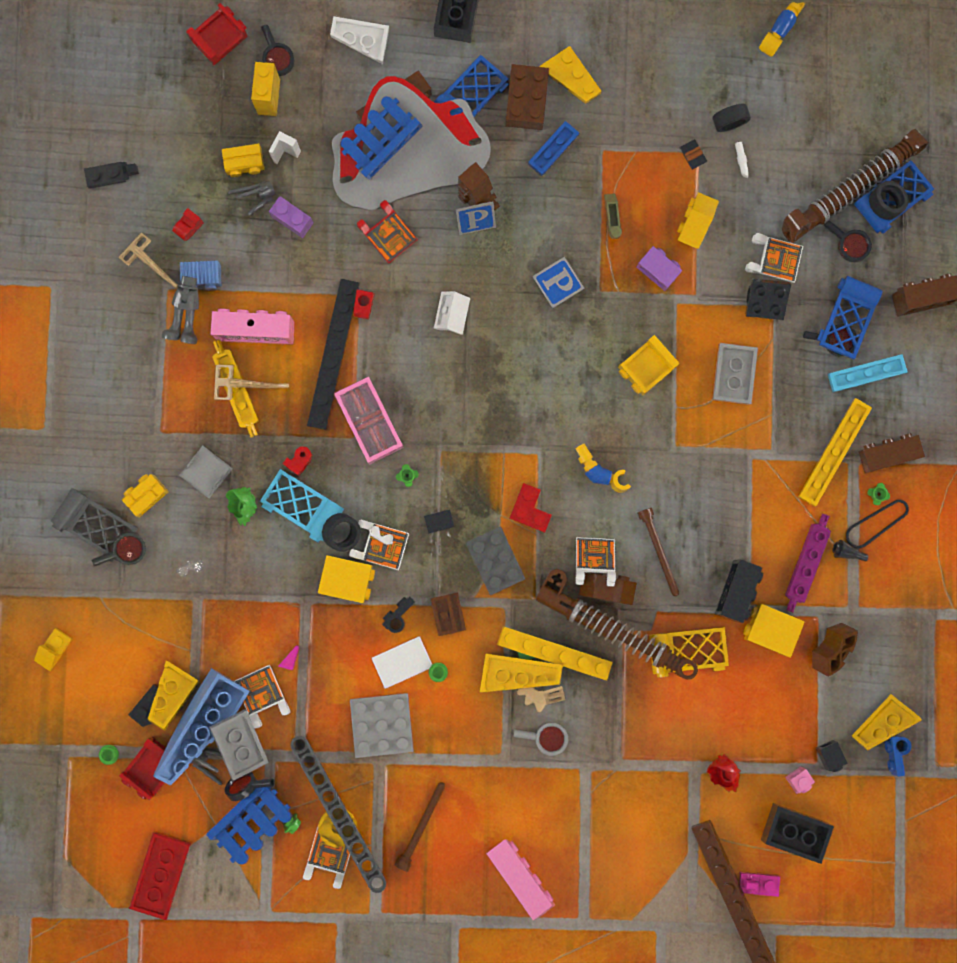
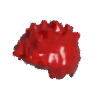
M723 754V756L718 755V758L707 768L711 782L714 785L719 784L720 787H724L728 792L731 790L737 792L741 770L738 769L734 761L728 758L726 754Z

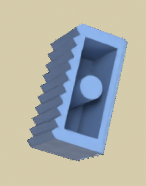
M218 261L180 262V283L182 276L197 278L196 287L198 288L205 287V290H216L217 287L222 286L221 264Z

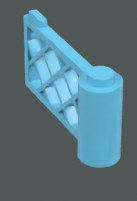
M281 469L260 500L263 503L262 508L270 513L274 510L311 533L309 537L318 543L320 540L324 541L322 529L326 520L332 515L344 511V508ZM282 475L288 478L290 486L279 488L278 481ZM303 487L306 496L295 498L293 488ZM290 489L292 500L282 502L280 491ZM278 493L279 503L271 504L266 501L270 494ZM319 497L322 499L319 507L311 509L309 498ZM306 499L308 509L298 512L296 501ZM293 502L295 513L286 514L283 504ZM309 512L310 521L306 526L300 522L299 514Z

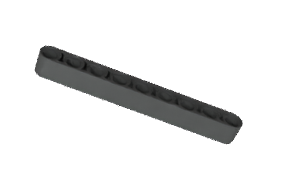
M303 736L293 738L291 749L368 887L374 893L382 892L386 887L385 877L310 743ZM297 739H302L305 742V747L301 751L294 747ZM307 756L314 758L315 764L313 767L309 768L304 765V759ZM317 773L322 774L325 778L324 782L320 785L315 784L313 780L314 775ZM325 791H332L334 793L332 801L327 802L323 799ZM336 808H341L344 811V815L340 819L334 818L332 814ZM346 825H350L354 829L353 834L350 836H345L342 832L343 827ZM355 843L363 845L361 853H354L352 851V846ZM366 860H370L373 863V867L369 871L362 868V863ZM380 878L383 884L381 887L375 888L372 886V880Z

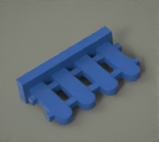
M388 96L384 97L381 100V104L385 109L380 114L375 110H371L368 113V119L371 123L367 127L363 124H357L354 127L357 137L353 141L348 137L341 140V146L344 149L342 153L345 156L349 154L357 162L355 166L358 170L363 168L361 173L368 180L423 127L416 118L411 119L413 115L410 112L406 114L397 105L399 103L397 98L392 100ZM388 113L398 122L394 127L384 119ZM374 127L384 135L380 141L370 132ZM403 127L404 129L398 134L397 132ZM361 140L371 149L366 155L357 147ZM376 154L377 156L371 161L370 159Z
M271 787L255 788L253 793L241 800L206 834L210 840L219 841L217 843L219 848L224 846L232 856L229 859L232 863L246 864L249 860L246 851L250 847L255 851L262 849L263 841L260 837L264 833L269 837L275 836L278 831L275 823L278 820L283 823L291 820L292 815L289 811L291 807L289 804L283 805L276 797L278 792L275 789L271 791ZM261 798L262 801L257 805L256 802ZM265 805L275 814L271 820L262 811ZM247 812L248 814L242 818V815ZM251 818L261 828L257 833L247 823ZM231 826H233V829L230 832H228L227 830ZM237 832L246 842L243 847L233 838Z

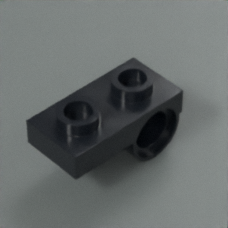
M403 597L396 604L398 608L394 612L390 610L382 618L384 620L382 625L393 633L402 631L405 627V620L402 615L415 601L411 597L408 599ZM394 618L401 621L400 629L396 630L391 627V621Z

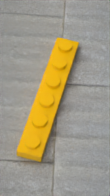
M857 398L853 399L798 496L800 499L814 507L817 506L872 407Z
M504 626L497 643L499 646L554 664L563 665V667L606 681L613 663Z

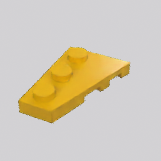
M166 661L148 721L165 731L198 685L199 680Z

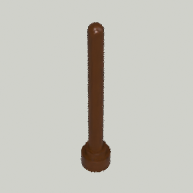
M652 507L637 512L639 519H642L643 523L645 522L670 591L676 597L679 595V590L652 521L654 519Z
M443 782L438 783L404 855L397 858L395 866L403 871L409 872L411 868V856L444 791L445 784Z

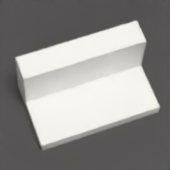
M280 131L269 150L272 160L276 164H278L284 151L298 158L301 152L297 140Z
M455 291L441 292L434 329L449 330L463 335L470 298Z

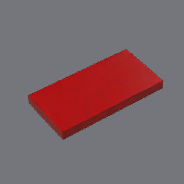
M153 832L129 909L163 920L168 919L189 853L190 842Z

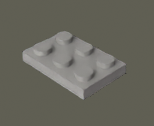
M725 343L719 344L712 400L746 405L752 404L758 348Z
M245 709L209 727L233 781L269 763L248 712Z

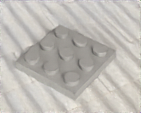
M408 693L350 699L355 758L414 752Z

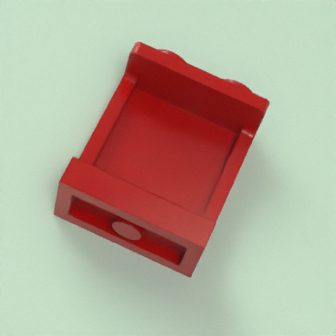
M221 3L217 5L219 9L197 29L194 30L190 27L186 31L189 39L213 65H216L248 37L245 31L247 28L240 19L237 21L233 17L234 13L228 6L224 7Z
M153 736L146 740L143 748L119 775L122 778V783L129 788L132 786L137 790V795L144 800L152 799L165 783L153 776L166 749Z

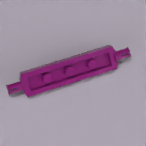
M821 514L819 523L811 524L785 593V596L790 599L786 608L789 612L794 613L797 602L805 603L831 534V531L826 527L830 516L826 514Z

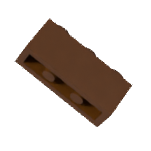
M909 433L900 436L901 440L894 441L891 438L883 440V445L875 446V443L863 446L864 450L858 452L864 473L924 458L925 455L919 435L912 437V434Z

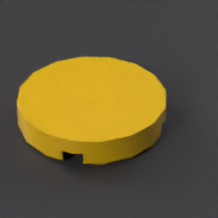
M336 808L332 814L334 818L340 819L343 817L344 811L341 808ZM348 811L349 815L351 816L353 822L357 827V822L354 818V815ZM325 812L318 824L319 835L322 841L334 848L345 846L329 815ZM346 825L343 827L342 832L345 836H350L353 834L354 829L352 826Z

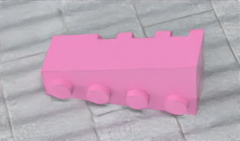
M505 839L486 854L532 920H536L555 906L554 899L548 890L545 891L540 885L542 882L536 874H532L529 870L530 865L527 860L518 855L517 851L519 849L515 843Z

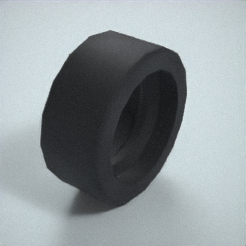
M743 103L718 111L713 115L712 119L717 132H726L743 126L750 121L751 117L747 105Z
M884 181L871 192L869 203L871 209L878 217L891 220L905 211L908 206V196L904 188L898 183ZM881 192H886L894 198L896 209L885 205L881 198Z
M337 513L329 517L322 529V537L325 543L339 552L351 550L356 546L361 535L358 522L344 513ZM342 522L349 523L350 533L343 542H334L332 536L336 526Z

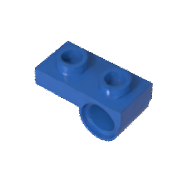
M895 735L885 741L884 744L890 759L887 762L888 769L892 775L900 777L905 776L902 755L910 752L911 742L905 737ZM902 740L903 747L898 750L896 744Z

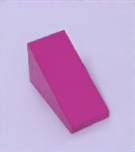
M295 646L278 667L293 670L300 646Z

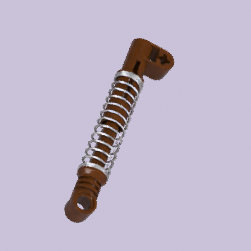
M917 129L911 130L894 147L883 150L881 157L875 156L876 162L870 160V167L864 164V171L858 169V175L852 173V178L846 177V182H840L839 187L834 186V190H829L828 195L823 194L822 199H817V202L811 203L805 212L802 213L799 209L792 211L783 222L782 232L789 242L794 243L817 225H823L829 221L830 217H834L836 212L840 213L842 208L847 207V204H852L853 200H857L859 195H864L865 191H869L871 187L881 183L883 178L888 177V174H893L894 170L897 171L908 158L916 156L923 151L929 142Z
M554 569L548 574L537 595V602L566 616L569 622L575 621L578 623V626L580 624L585 626V630L588 628L592 630L591 633H598V637L600 635L604 636L605 640H611L612 644L616 639L620 640L618 648L621 647L623 642L626 643L625 651L630 646L634 648L632 655L639 650L641 651L639 658H641L645 653L647 655L646 662L652 657V665L657 668H664L666 666V670L671 669L670 672L675 671L677 676L686 680H691L697 675L698 667L696 663L684 656L680 658V654L676 656L677 653L674 652L673 654L670 647L665 643L661 646L662 643L659 642L654 646V638L648 643L647 634L641 639V631L633 635L634 627L627 632V624L622 626L620 620L615 621L614 617H607V613H600V609L596 611L593 606L588 607L586 602L583 603V600L573 599L565 595L563 592L567 586L568 577L562 570ZM561 575L562 582H557L556 584L561 588L560 591L548 586L549 582L555 584L554 576L558 577ZM562 602L573 607L574 610L572 611L562 606ZM686 664L691 665L694 669L693 673L688 676L682 672V667Z

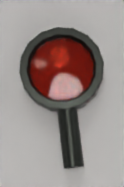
M122 533L113 542L112 552L94 558L91 561L94 567L115 558L125 565L136 564L145 556V542L136 533Z

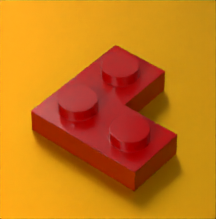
M523 483L509 519L545 533L552 515L534 508L541 490Z

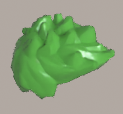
M250 487L231 489L226 493L229 504L227 508L237 518L240 526L242 524L246 526V523L250 522V517L255 514V509H257L256 498L251 494Z

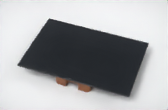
M695 139L679 147L692 170L708 162Z
M450 509L424 516L428 534L454 527Z

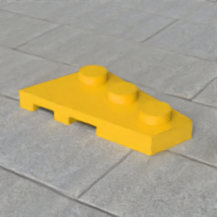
M570 46L539 66L549 68V76L555 82H559L566 87L570 93L585 104L602 92Z
M890 694L854 732L852 738L868 751L922 721V719Z

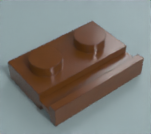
M458 592L430 598L439 636L466 630Z

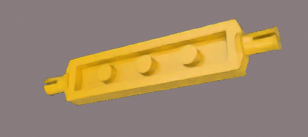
M221 340L214 341L213 344L217 353L212 357L215 365H234L233 378L242 379L232 351L224 350ZM222 367L220 369V378H228L229 368ZM224 386L226 393L228 395V387ZM232 387V400H230L239 426L248 429L250 438L257 436L254 424L259 419L246 387Z

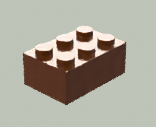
M512 64L505 127L543 130L549 68Z
M950 273L942 275L936 280L927 278L922 280V283L915 284L914 282L903 284V287L898 288L897 292L892 295L897 317L944 307L957 302V275L952 276Z

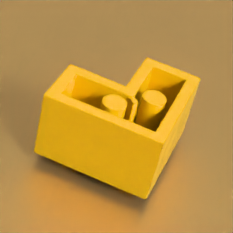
M699 192L696 198L692 197L684 215L687 219L685 223L681 221L677 230L680 233L678 241L699 249L714 218L719 201Z

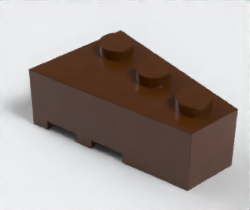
M476 162L458 176V197L464 204L468 203L469 206L493 202L494 211L500 207L499 203L495 201L496 195L490 192L493 187L489 176Z

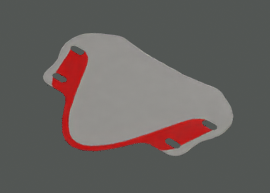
M387 76L379 80L373 87L360 124L367 127L371 123L368 119V113L371 110H375L380 114L385 109L381 104V100L388 96L392 100L397 98L399 100L397 105L406 114L410 112L413 115L411 119L416 118L423 127L370 180L361 173L363 168L358 170L355 166L357 162L349 154L345 156L342 153L344 149L339 146L343 138L348 137L353 141L357 137L354 129L339 133L332 140L335 160L332 181L337 195L342 201L351 206L368 210L380 208V203L384 200L391 203L397 199L433 188L458 184V176L475 162L483 169L490 158L491 152L489 138L475 121L470 106L465 100L454 99L444 103H434L414 85L396 76ZM460 107L463 109V112L453 116L450 114L452 109ZM389 113L384 117L392 127L398 123ZM376 127L370 131L378 141L384 137ZM402 127L397 133L399 134L404 128ZM481 138L482 142L473 146L469 144L470 140ZM362 140L357 144V147L365 155L371 150ZM375 154L370 160L372 161L377 155ZM351 176L352 181L342 184L340 183V178Z

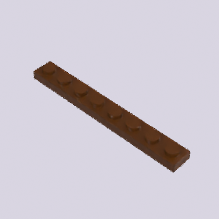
M711 820L693 825L691 829L752 963H775Z

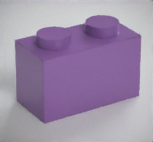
M279 197L269 210L273 219L301 238L306 235L313 225L310 216L282 197Z
M654 246L637 265V268L664 291L668 289L682 272L680 265L676 261L669 260L662 249H656Z

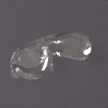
M187 561V564L179 566L176 572L182 577H186L190 569L200 572L203 568V561Z

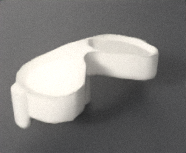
M373 526L369 529L370 535L386 545L393 544V535L381 536L378 526Z

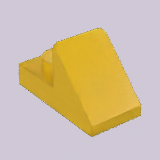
M55 628L45 644L39 645L34 661L48 671H51L72 641V638Z

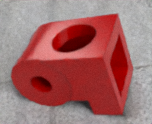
M189 208L184 211V215L174 225L172 230L184 241L190 239L204 224L202 219Z
M356 291L354 317L369 320L375 297L374 292Z
M301 446L296 449L292 460L286 458L282 464L297 476H300L311 462L312 453L307 447Z

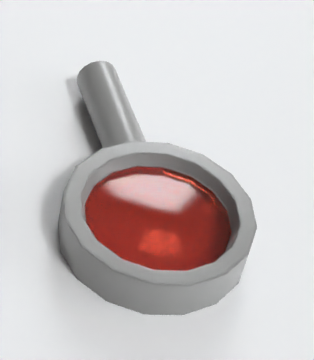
M547 722L541 725L537 732L514 729L513 737L535 740L538 749L543 754L549 756L562 753L568 744V734L565 728L555 722Z

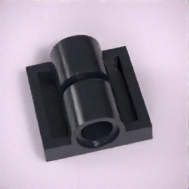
M752 278L751 286L748 287L746 316L784 320L791 283Z

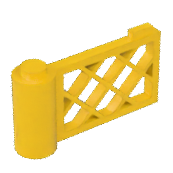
M725 627L649 635V641L652 638L655 639L654 646L659 642L662 643L661 646L665 643L670 647L673 654L674 649L677 651L676 656L681 654L687 659L692 660L698 652L701 653L706 659L701 665H697L698 669L713 668V671L725 670V666H729ZM713 632H720L721 640L717 645L709 640ZM695 634H699L704 638L698 647L690 641ZM674 636H680L685 640L679 649L673 645ZM706 641L714 647L709 655L700 650ZM688 643L696 649L690 658L682 652ZM716 650L722 653L723 662L716 663L711 659ZM688 664L682 667V671L694 670ZM652 665L653 674H657V677L669 676L668 673H670L671 669L666 670V666L664 668H657Z

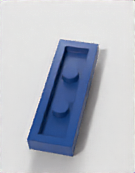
M565 121L530 159L528 165L543 176L579 136V132Z

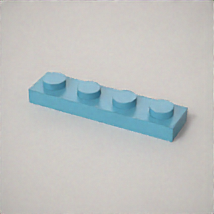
M903 354L829 373L828 378L832 392H837L902 375L908 371Z

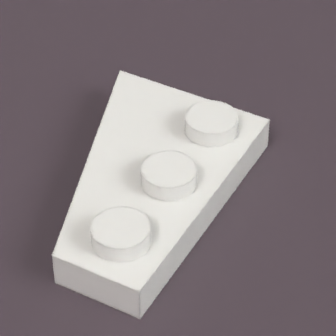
M333 17L331 38L383 64L389 26Z

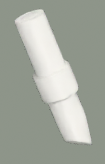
M742 142L735 143L740 171L743 177L748 178L747 158L744 153Z

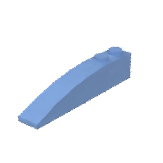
M211 668L179 721L153 776L171 786L189 767V764L203 753L202 750L214 741L209 727L236 714L250 691Z

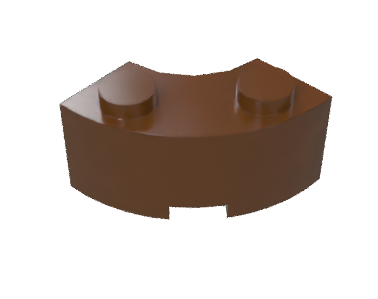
M585 573L584 584L580 586L579 595L633 605L637 583L629 581L630 577L618 575L615 586L612 587L607 586V577L602 576L603 573Z
M843 623L828 627L823 642L812 651V668L828 677L839 671L846 664L843 661L849 652L853 653L857 642L858 630Z

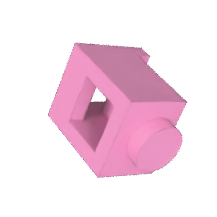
M801 766L785 777L796 794L809 791L812 788L811 785L815 783L809 772Z

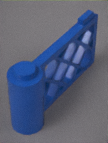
M480 55L444 94L437 97L434 103H444L454 99L476 102V109L472 112L473 117H475L498 92L502 93L509 86L507 83L509 79ZM481 62L487 67V72L476 73V66ZM490 76H497L502 81L498 85H490ZM466 77H474L475 85L464 86V79ZM477 77H487L488 85H477ZM475 89V98H465L464 90ZM478 89H488V96L478 98ZM454 90H462V98H454L450 94ZM461 107L452 109L450 114L452 116L463 112V109Z
M911 160L884 180H899V185L902 187L904 181L913 182L912 191L905 190L908 195H912L911 203H908L905 211L899 216L921 199L925 202L934 195L932 193L934 190L933 186ZM909 167L913 172V178L904 177L906 168ZM916 184H923L927 191L924 193L916 192ZM872 189L853 205L876 233L881 232L883 234L892 227L890 223L899 216L891 220L878 217L871 209L869 203V196L874 190ZM886 193L885 200H883L885 205L888 207L889 205H896L895 201L889 200L890 194Z
M846 276L845 279L841 278L838 283L839 295L825 330H820L817 341H820L819 346L854 360L883 290ZM841 300L848 301L851 309L843 312L840 306ZM860 307L868 309L867 317L860 319L856 309ZM853 311L857 321L848 324L844 314ZM841 316L845 326L836 329L833 320ZM858 323L861 332L853 336L849 326ZM846 328L850 338L841 341L837 331ZM834 333L838 343L834 345L826 343L827 335ZM851 340L854 345L853 352L846 351L843 343Z

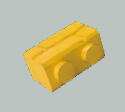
M259 143L222 149L224 169L226 174L231 177H240L242 173L247 172L252 175L259 174L260 170H265L262 148Z
M153 474L142 476L138 480L139 484L135 488L130 487L124 492L125 497L121 499L136 517H141L169 492Z

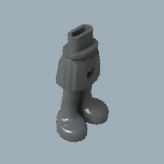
M182 276L181 284H178L179 287L172 300V305L174 306L173 323L169 329L162 332V338L180 340L181 337V342L197 344L198 338L193 331L195 310L199 309L198 287H196L197 278ZM184 310H186L185 327L181 335L182 316Z

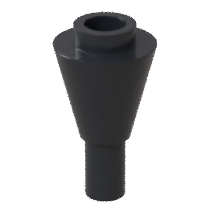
M839 540L833 545L832 552L835 558H856L865 562L868 560V554L857 551L843 540Z

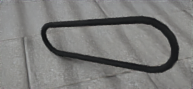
M895 500L853 524L846 532L848 544L854 548L867 546L908 514V504L903 500ZM901 502L905 505L906 511L902 516L866 543L856 546L850 542L849 532L852 528L895 503Z

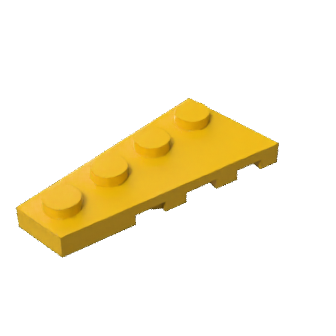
M486 654L480 692L560 685L563 665Z

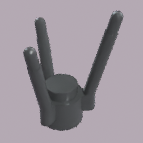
M263 181L259 184L228 191V194L247 191L237 195V199L258 193L260 198H265L247 213L249 216L267 202L272 201L271 196L276 195L270 181Z
M204 748L202 750L203 753L198 758H195L191 764L217 784L222 785V782L203 767L205 766L217 773L219 770L207 763L208 756L206 754L221 756L219 751Z

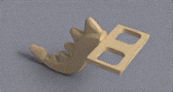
M141 232L119 258L129 266L138 257L139 260L147 264L177 289L179 287L178 284L143 251L151 240ZM143 237L146 238V241L143 243V245L141 247H138L137 243ZM132 251L133 255L128 261H125L124 257Z
M216 365L214 399L232 400V387H289V384L286 383L273 384L233 378L234 365ZM222 367L229 368L228 378H220V369ZM221 386L228 387V396L226 398L219 397V388Z
M562 686L546 691H537L535 688H524L517 691L518 695L526 696V706L535 703L537 712H541L545 705L565 700Z

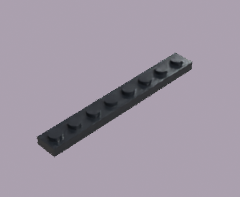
M340 279L307 423L308 427L327 430L354 312L356 291L359 290V282Z

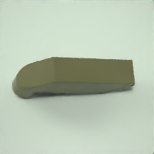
M605 194L608 233L612 239H618L622 234V229L620 227L616 194Z

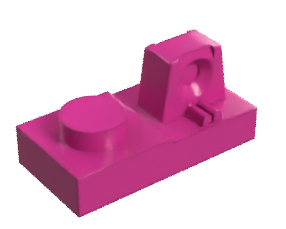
M740 872L739 884L744 893L779 897V875Z

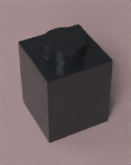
M831 740L816 747L826 770L837 772L843 769V765L848 764L837 741Z

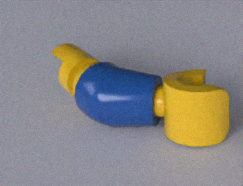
M792 2L786 10L780 13L771 29L773 33L768 32L759 46L762 52L771 57L775 54L783 42L780 38H784L796 23V17L804 8L805 2L798 4Z
M585 443L575 448L580 455L578 458L581 465H585V475L591 482L609 485L610 483L612 489L618 493L626 492L631 487L629 484L623 486L618 483V477L623 476L625 470H619L612 474V471L603 468L596 461L592 460L593 456Z

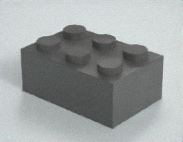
M501 526L466 542L490 595L525 579Z

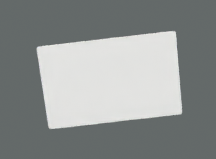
M420 637L372 657V661L385 689L428 670L432 665Z

